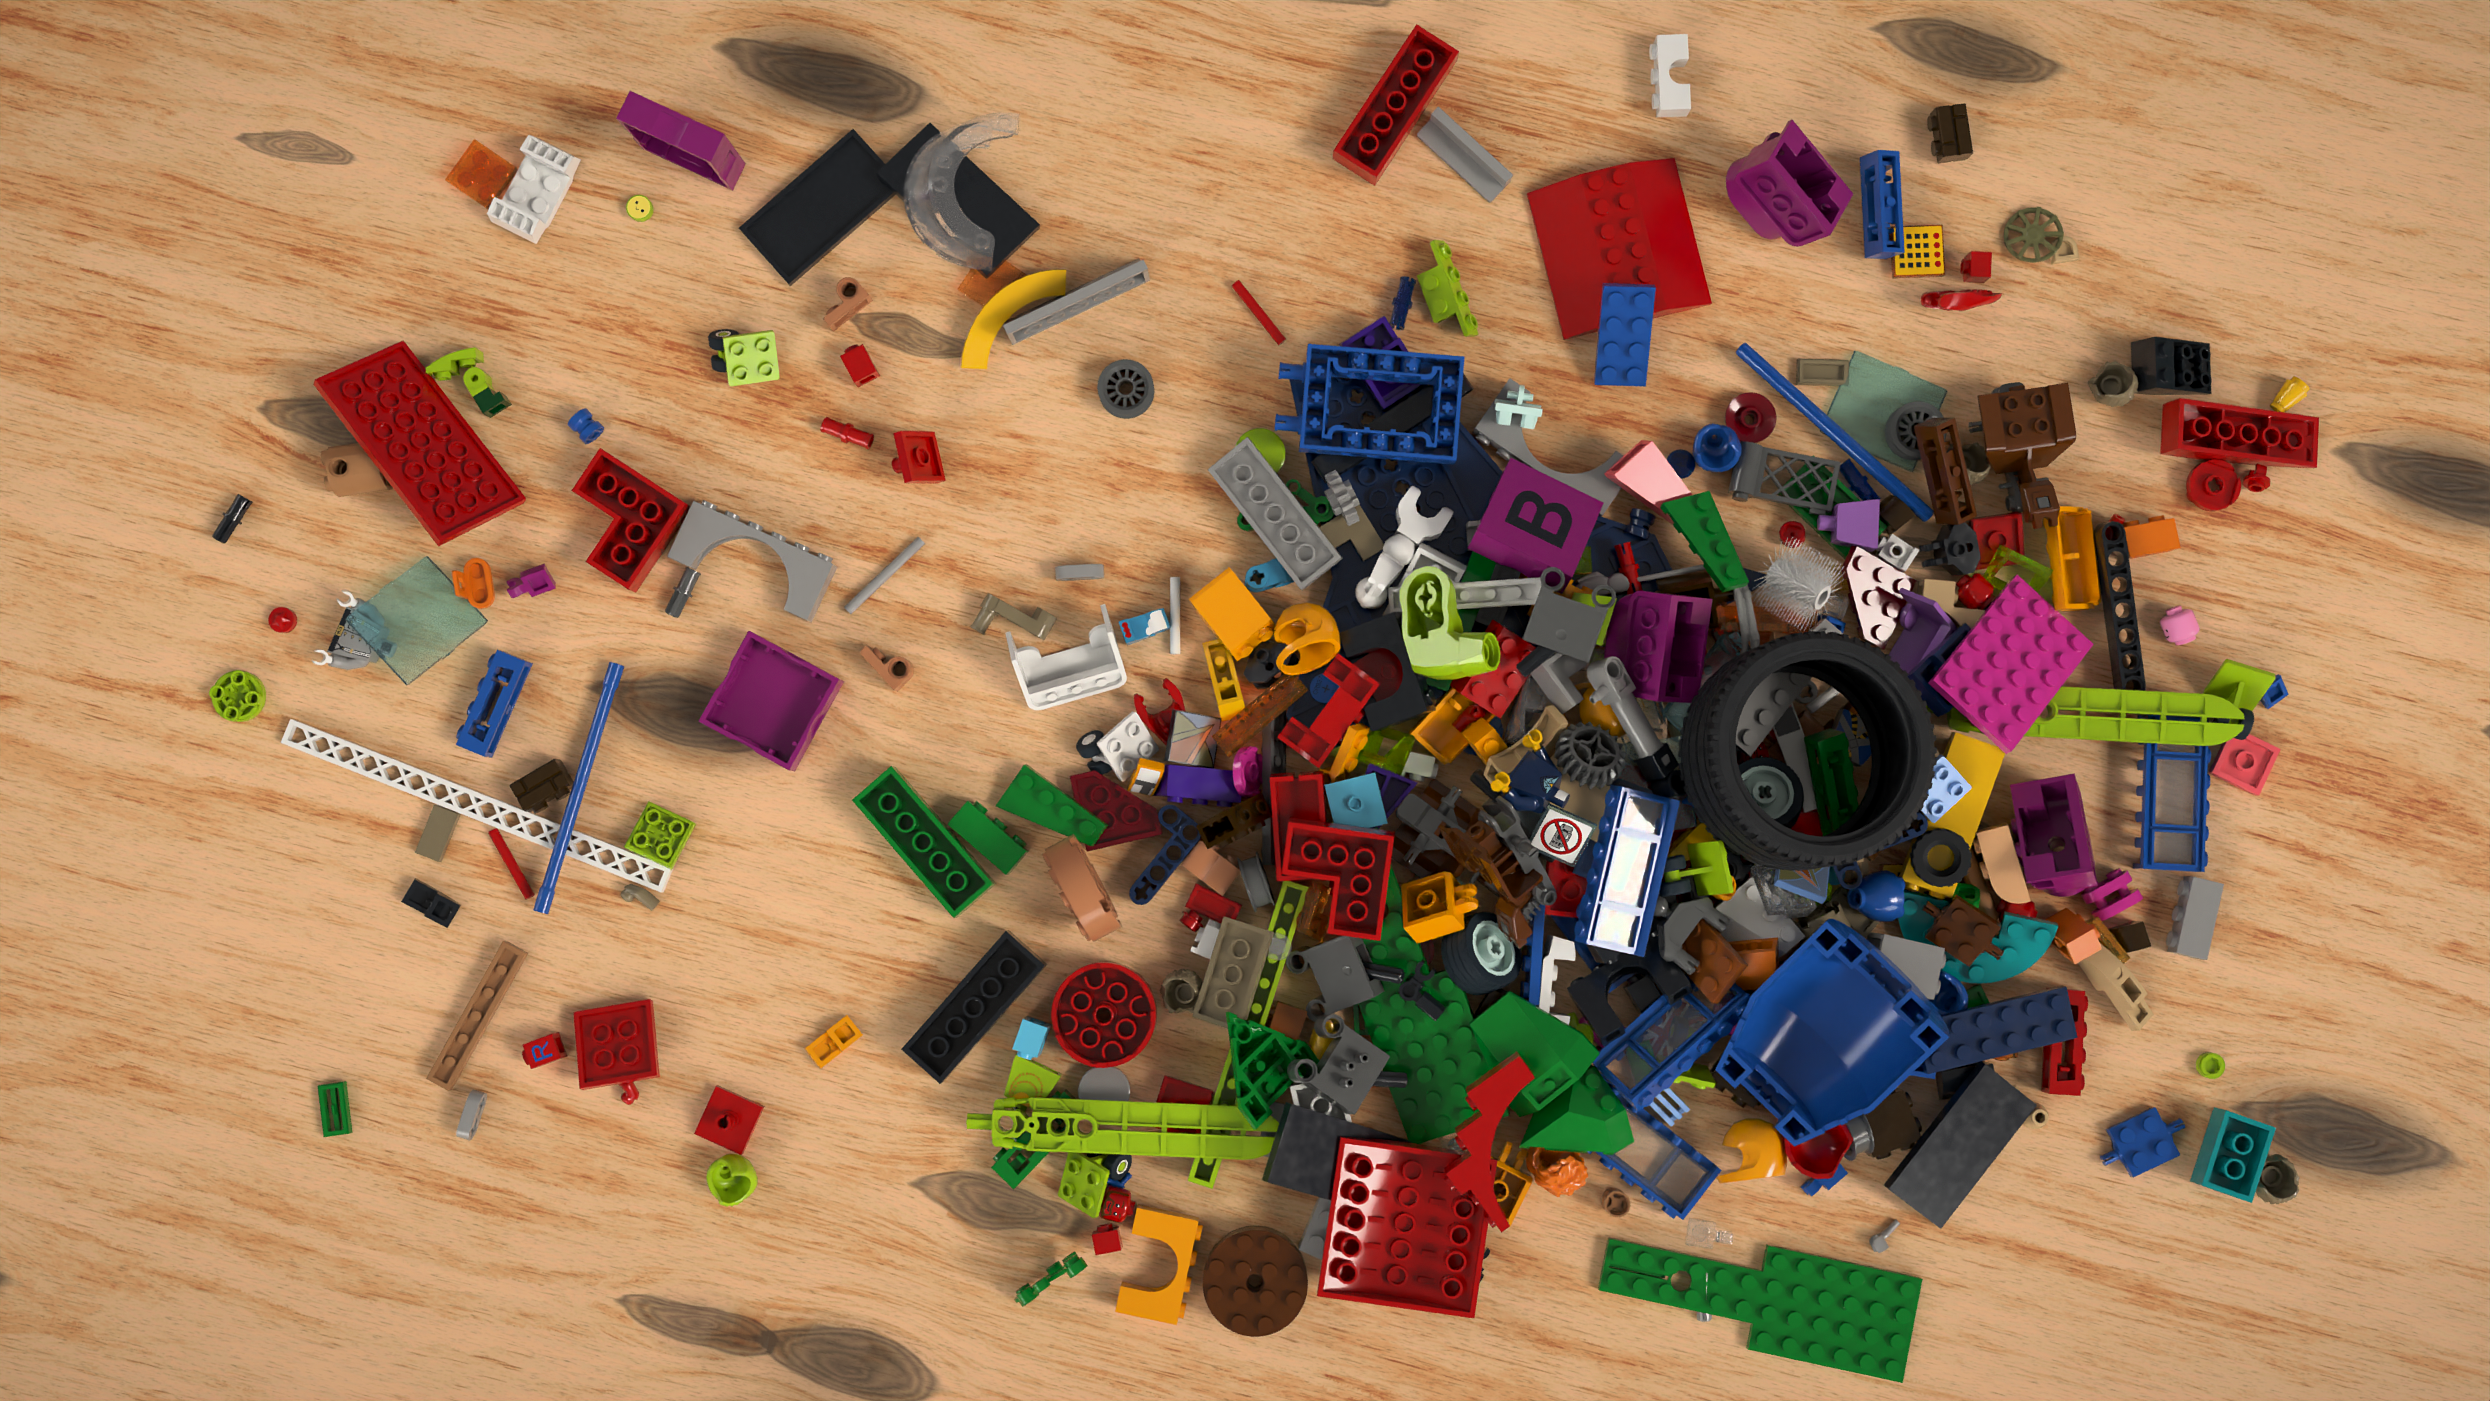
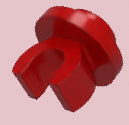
M2256 464L2255 470H2250L2249 475L2244 477L2243 486L2252 492H2261L2269 488L2271 480L2266 476L2267 466Z

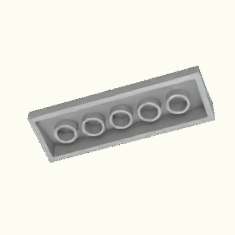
M1136 259L1066 292L1065 295L1055 297L1007 320L1003 324L1012 345L1150 281L1148 268L1144 259Z

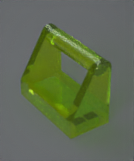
M2000 544L1983 577L1994 588L2002 591L2007 582L1995 577V575L2007 560H2010L2035 573L2029 586L2038 592L2048 581L2053 570Z
M1391 728L1382 731H1371L1367 735L1368 741L1364 748L1360 750L1357 759L1365 764L1370 763L1395 774L1402 775L1415 742V737ZM1384 737L1398 741L1385 756L1377 755Z

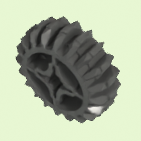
M1580 721L1576 725L1571 724L1560 734L1555 744L1554 758L1558 760L1557 767L1563 768L1562 775L1568 774L1570 776V782L1576 780L1579 782L1580 787L1587 784L1590 790L1595 786L1601 789L1618 779L1625 767L1626 761L1624 759L1626 753L1622 751L1623 744L1617 743L1618 736H1611L1609 734L1610 729L1605 731L1601 729L1600 724L1594 727L1590 721L1585 725Z

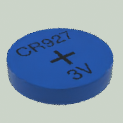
M1322 673L1311 681L1310 693L1316 701L1328 703L1340 686Z

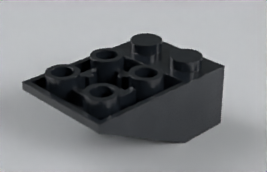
M2151 337L2131 342L2132 370L2135 372L2139 383L2137 394H2212L2210 343L2162 337Z

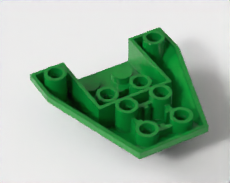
M1508 991L1470 1022V1027L1490 1070L1517 1051L1533 1072L1535 1078L1520 1090L1509 1104L1519 1117L1538 1112L1579 1080L1600 1054L1582 1032L1511 991Z

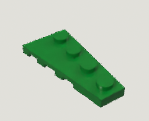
M1710 491L1672 500L1661 505V510L1673 520L1675 529L1678 533H1682L1690 543L1689 548L1694 554H1698L1704 563L1703 567L1722 592L1741 588L1749 583Z
M1027 764L1023 765L996 804L998 808L1067 837L1074 834L1079 842L1089 846H1094L1108 826V824Z

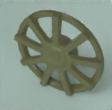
M2041 207L2017 211L2009 219L2004 229V242L2008 251L2017 259L2030 263L2041 262L2052 257L2059 250L2064 236L2062 225L2056 214L2054 215ZM2035 213L2034 223L2030 224L2024 214ZM2040 214L2050 218L2044 224L2038 225ZM2020 217L2025 228L2012 225V223ZM2053 222L2055 223L2058 230L2050 232L2044 231V229ZM2009 230L2022 233V236L2011 240L2008 239ZM2058 237L2056 246L2054 247L2044 238ZM2023 241L2025 245L2018 254L2012 249L2011 245ZM2043 244L2051 252L2040 257L2038 245ZM2029 246L2034 247L2035 258L2023 257Z

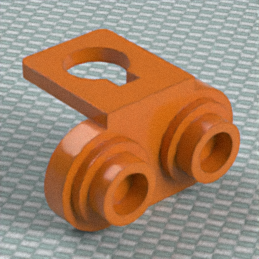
M472 558L466 562L463 572L452 571L456 596L468 599L469 603L478 609H486L493 604L495 592L491 568L487 561L481 558Z

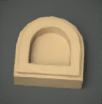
M2063 236L2059 250L2050 257L2051 265L2079 260L2077 244L2071 237ZM2058 238L2051 243L2054 247L2057 244Z

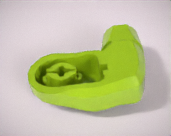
M1425 566L1414 570L1404 579L1399 590V600L1402 608V635L1412 670L1415 673L1437 680H1450L1466 676L1472 677L1495 671L1498 668L1500 648L1495 635L1489 632L1463 633L1462 621L1457 612L1455 588L1447 574L1437 567Z

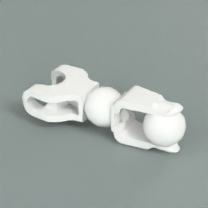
M1415 486L1409 488L1396 509L1398 529L1395 535L1385 541L1383 552L1380 554L1371 576L1363 578L1356 586L1355 596L1361 607L1375 609L1386 602L1388 587L1397 579L1403 567L1412 561L1416 548L1421 542L1439 538L1453 515L1451 509L1444 507L1435 517H1423L1416 509V502L1421 491Z

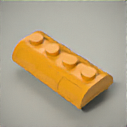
M2060 506L2057 526L2049 527L2048 520L2046 518L2043 520L2047 534L2046 550L2050 561L2049 576L2052 580V602L2055 606V611L2095 609L2094 606L2101 603L2091 510L2083 507Z
M1451 687L1434 704L1436 711L1425 714L1409 733L1442 764L1446 765L1448 762L1451 764L1469 744L1452 723L1469 705L1476 703ZM1486 710V715L1483 719L1489 723L1495 715ZM1475 722L1470 723V724L1462 731V733H1463L1467 728H1469L1472 724H1474Z

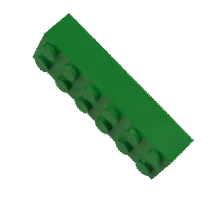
M890 766L852 799L953 918L959 917L996 884L896 767Z

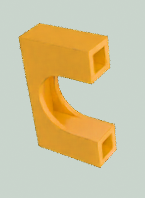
M1138 1204L1132 1234L1158 1239L1167 1243L1176 1254L1178 1269L1175 1276L1167 1284L1160 1287H1145L1122 1282L1115 1312L1177 1325L1178 1318H1184L1187 1303L1182 1302L1183 1293H1189L1192 1277L1187 1276L1189 1266H1195L1197 1251L1193 1250L1194 1240L1200 1241L1203 1225L1198 1224L1199 1217Z

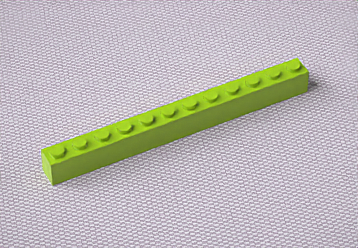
M1283 881L1268 930L1274 932L1247 1021L1251 1020L1265 1026L1309 889L1307 886L1291 881ZM1229 1049L1212 1105L1238 1106L1231 1049ZM1207 1129L1206 1134L1230 1135L1231 1130ZM1194 1158L1188 1181L1213 1189L1222 1159Z

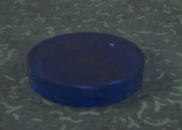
M1675 450L1666 459L1680 479L1689 477L1695 469V459L1686 450Z

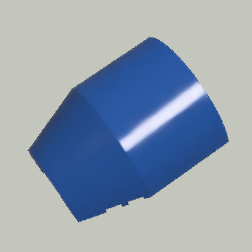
M1828 919L1751 995L1715 1070L1734 1088L1741 1083L1778 1119L1775 1128L1795 1147L1825 1133V1131L1840 1124L1843 1125L1853 1118L1872 1112L1950 1037V1033L1944 1020L1927 997L1886 955L1849 926L1838 920Z

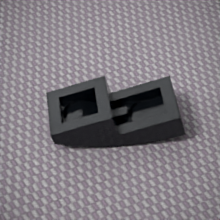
M417 878L414 879L401 901L448 928L461 906L455 900Z

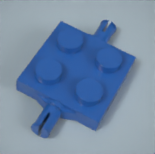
M2151 1107L2106 1129L2112 1141L2113 1150L2101 1155L2100 1159L2104 1160L2102 1161L2104 1166L2119 1160L2125 1166L2130 1177L2134 1178L2180 1156L2173 1142L2172 1134L2185 1129V1124H2181L2184 1122L2180 1118L2166 1124L2162 1121L2156 1107Z

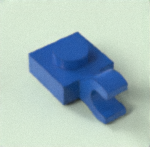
M1839 1163L1832 1178L1814 1179L1811 1177L1801 1185V1188L1807 1195L1813 1196L1820 1190L1822 1185L1825 1189L1830 1190L1848 1172Z

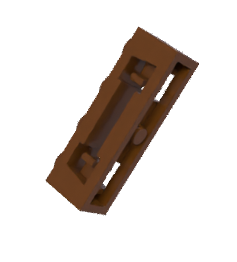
M1931 418L1915 425L1914 429L1936 524L1960 525L1976 517L1977 512L1955 418ZM1950 432L1953 448L1947 451L1945 446L1950 445V441H1944L1943 434ZM1963 488L1965 502L1958 501L1957 498L1962 495V492L1956 490Z

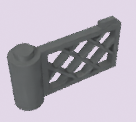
M1740 442L1742 448L1741 456L1733 467L1728 490L1733 500L1747 502L1748 498H1756L1810 509L1809 514L1825 515V512H1831L1841 462L1766 448L1753 442ZM1767 456L1778 457L1783 466L1772 472L1766 464ZM1796 461L1804 462L1809 469L1799 477L1790 467ZM1821 466L1833 467L1832 477L1824 482L1815 471ZM1786 468L1794 480L1782 487L1774 475ZM1765 470L1768 475L1763 478ZM1812 473L1820 485L1808 492L1800 480ZM1769 478L1772 479L1779 489L1772 494L1760 492L1762 483ZM1831 482L1830 489H1828L1826 485ZM1795 483L1804 493L1798 499L1790 498L1785 491ZM1822 488L1828 496L1827 504L1816 503L1811 494Z

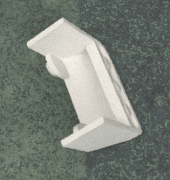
M1105 604L1100 605L1105 624L1091 629L1089 632V644L1041 657L1039 650L1033 646L1017 649L1011 632L1005 633L1011 661L1029 708L1043 710L1116 689L1125 684L1127 676Z

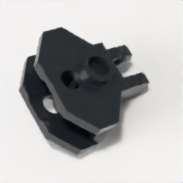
M1965 522L1960 525H1942L1936 540L1919 546L1920 552H1928L1933 549L1934 559L1922 561L1923 568L1935 565L1942 566L1952 576L1974 573L1981 559L1976 532ZM1967 543H1970L1972 546L1971 551L1969 552L1967 549Z
M1267 640L1261 642L1262 644L1254 648L1248 656L1249 660L1244 675L1257 689L1273 690L1293 675L1284 674L1276 665L1277 657L1288 645L1286 643H1271ZM1295 652L1285 659L1284 665L1294 666L1298 664L1299 659ZM1279 672H1281V676H1280V677H1278V678H1275V677H1274L1276 674H1278Z

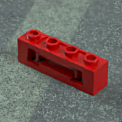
M2067 989L2078 1038L2065 1041L2064 1062L2067 1063V1067L2058 1065V1063H2061L2062 1042L2043 1046L2041 1092L2081 1096V1090L2085 1086L2082 1064L2086 1061L2083 1038L2087 1035V1024L2084 1022V1014L2088 1009V997L2085 996L2086 991Z

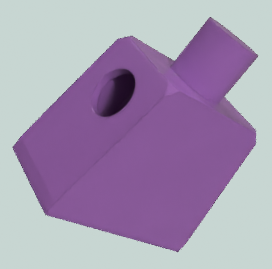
M1880 500L1837 504L1832 507V516H1818L1817 530L1831 531L1832 544L1849 548L1851 546H1858L1867 552H1872L1878 549Z

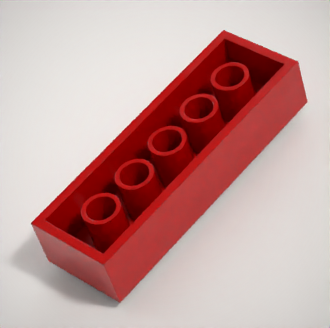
M1416 24L1333 150V160L1375 186L1454 67L1459 51Z

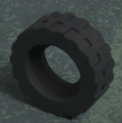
M1939 828L1927 830L1923 835L1916 838V842L1911 847L1910 863L1915 874L1932 886H1953L1954 883L1962 881L1961 879L1969 873V867L1971 868L1972 853L1969 850L1968 843L1965 842L1962 836L1951 830ZM1946 845L1953 851L1954 861L1948 869L1939 871L1929 865L1927 856L1932 847Z

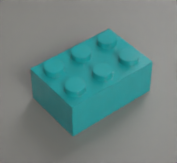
M2214 1107L2190 1182L2252 1203L2276 1128Z

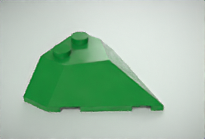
M1226 1012L1238 1109L1253 1130H1256L1273 1113L1269 1107L1294 1083L1287 1075L1289 1063L1295 1059H1310L1317 1066L1319 1059L1306 1042L1299 1039H1291L1286 1037L1284 1033L1251 1020L1246 1021L1231 1012ZM1303 1064L1298 1067V1074L1301 1078L1306 1075V1068Z
M1591 1064L1579 1080L1541 1110L1533 1113L1519 1148L1541 1147L1544 1150L1578 1153L1592 1151L1602 1152L1604 1155H1614L1633 1144L1634 1137L1626 1109L1597 1068Z

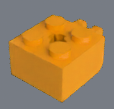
M1443 871L1401 885L1403 928L1417 944L1465 929L1464 913L1478 908V900L1473 898L1477 894L1475 884L1461 885L1450 872Z
M1507 1141L1497 1159L1494 1185L1501 1183L1500 1186L1503 1190L1502 1192L1497 1191L1495 1196L1511 1227L1532 1184L1533 1178L1531 1175L1520 1170L1527 1155L1526 1150L1521 1149L1518 1152L1513 1166L1505 1163L1512 1151L1513 1145Z

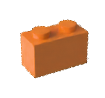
M2164 515L2148 518L2149 523L2140 524L2139 520L2123 523L2129 559L2170 552L2181 548L2174 518L2165 519Z
M2065 908L2045 919L2046 921L2058 923V929L2051 946L2073 964L2079 963L2102 949L2098 940L2100 934L2093 924L2088 925L2080 914H2074L2068 908Z

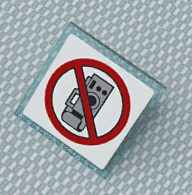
M1548 803L1529 840L1531 845L1538 848L1537 850L1540 853L1575 867L1597 828V824Z

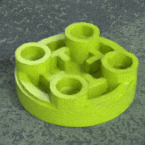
M1256 428L1244 433L1237 441L1236 446L1248 437L1274 471L1278 473L1285 461V447L1280 437L1271 430Z
M241 670L231 671L222 675L209 691L216 712L224 719L234 722H245L255 718L262 711L266 701V690L262 681L254 674Z

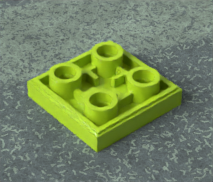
M648 801L624 848L672 870L696 824Z

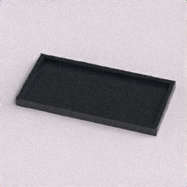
M931 123L925 126L876 172L877 177L986 279L1040 229V224Z
M852 129L740 226L739 229L782 278L792 286L896 194L876 175V172L885 163L860 135Z
M1980 1061L1885 1182L1884 1186L1941 1229L2037 1105L1988 1065Z
M1286 1102L1262 1180L1331 1200L1340 1137L1382 1139L1411 1143V1141Z

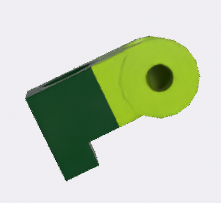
M472 367L465 372L463 381L484 415L491 418L512 405L506 395L500 391L495 392L492 387V379L485 371Z

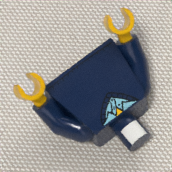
M1534 729L1530 731V735L1524 736L1522 741L1525 747L1533 748V751H1527L1510 775L1505 772L1496 774L1494 776L1496 780L1491 782V789L1496 792L1501 790V797L1510 802L1516 811L1543 813L1550 802L1564 808L1570 794L1559 789L1562 774L1549 757L1544 746L1539 745L1543 739L1542 733Z

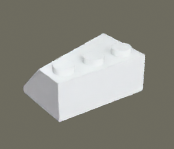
M1755 875L1749 876L1737 884L1736 892L1730 900H1719L1713 905L1715 909L1731 920L1729 925L1725 923L1726 929L1721 932V935L1728 942L1778 937L1779 957H1781L1805 937Z

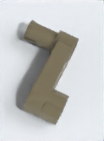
M988 593L980 605L982 609L970 627L985 635L995 615H1001L1038 638L1045 640L1057 618L1039 607L1030 617Z

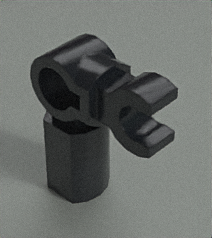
M1421 960L1416 965L1415 974H1410L1401 984L1399 994L1406 1001H1415V1006L1436 1022L1447 1007L1427 991H1421L1425 986L1424 981L1430 980L1436 972V969L1433 968L1430 973H1423L1421 967L1425 960Z

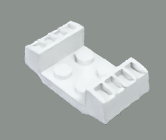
M528 135L520 148V151L526 156L503 199L500 200L494 197L487 215L491 222L537 244L544 230L549 227L572 184L573 176L581 159L535 136Z
M1547 935L1542 953L1539 1005L1535 1006L1569 1025L1570 1016L1564 1013L1549 1012V1010L1555 1004V992L1551 988L1552 981L1557 979L1558 967L1554 965V959L1575 961V945L1572 941Z

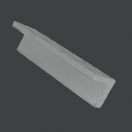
M1440 107L1433 111L1430 120L1417 133V137L1489 203L1511 182L1513 174Z

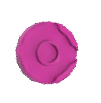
M1253 746L1241 747L1237 751L1233 763L1234 786L1238 794L1245 798H1251L1262 791V789H1259L1260 784H1262V755L1258 754V749Z

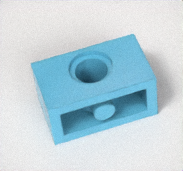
M1029 1016L1023 1018L1012 1048L1018 1051L1017 1056L1028 1060L1039 1057L1042 1054L1052 1024Z

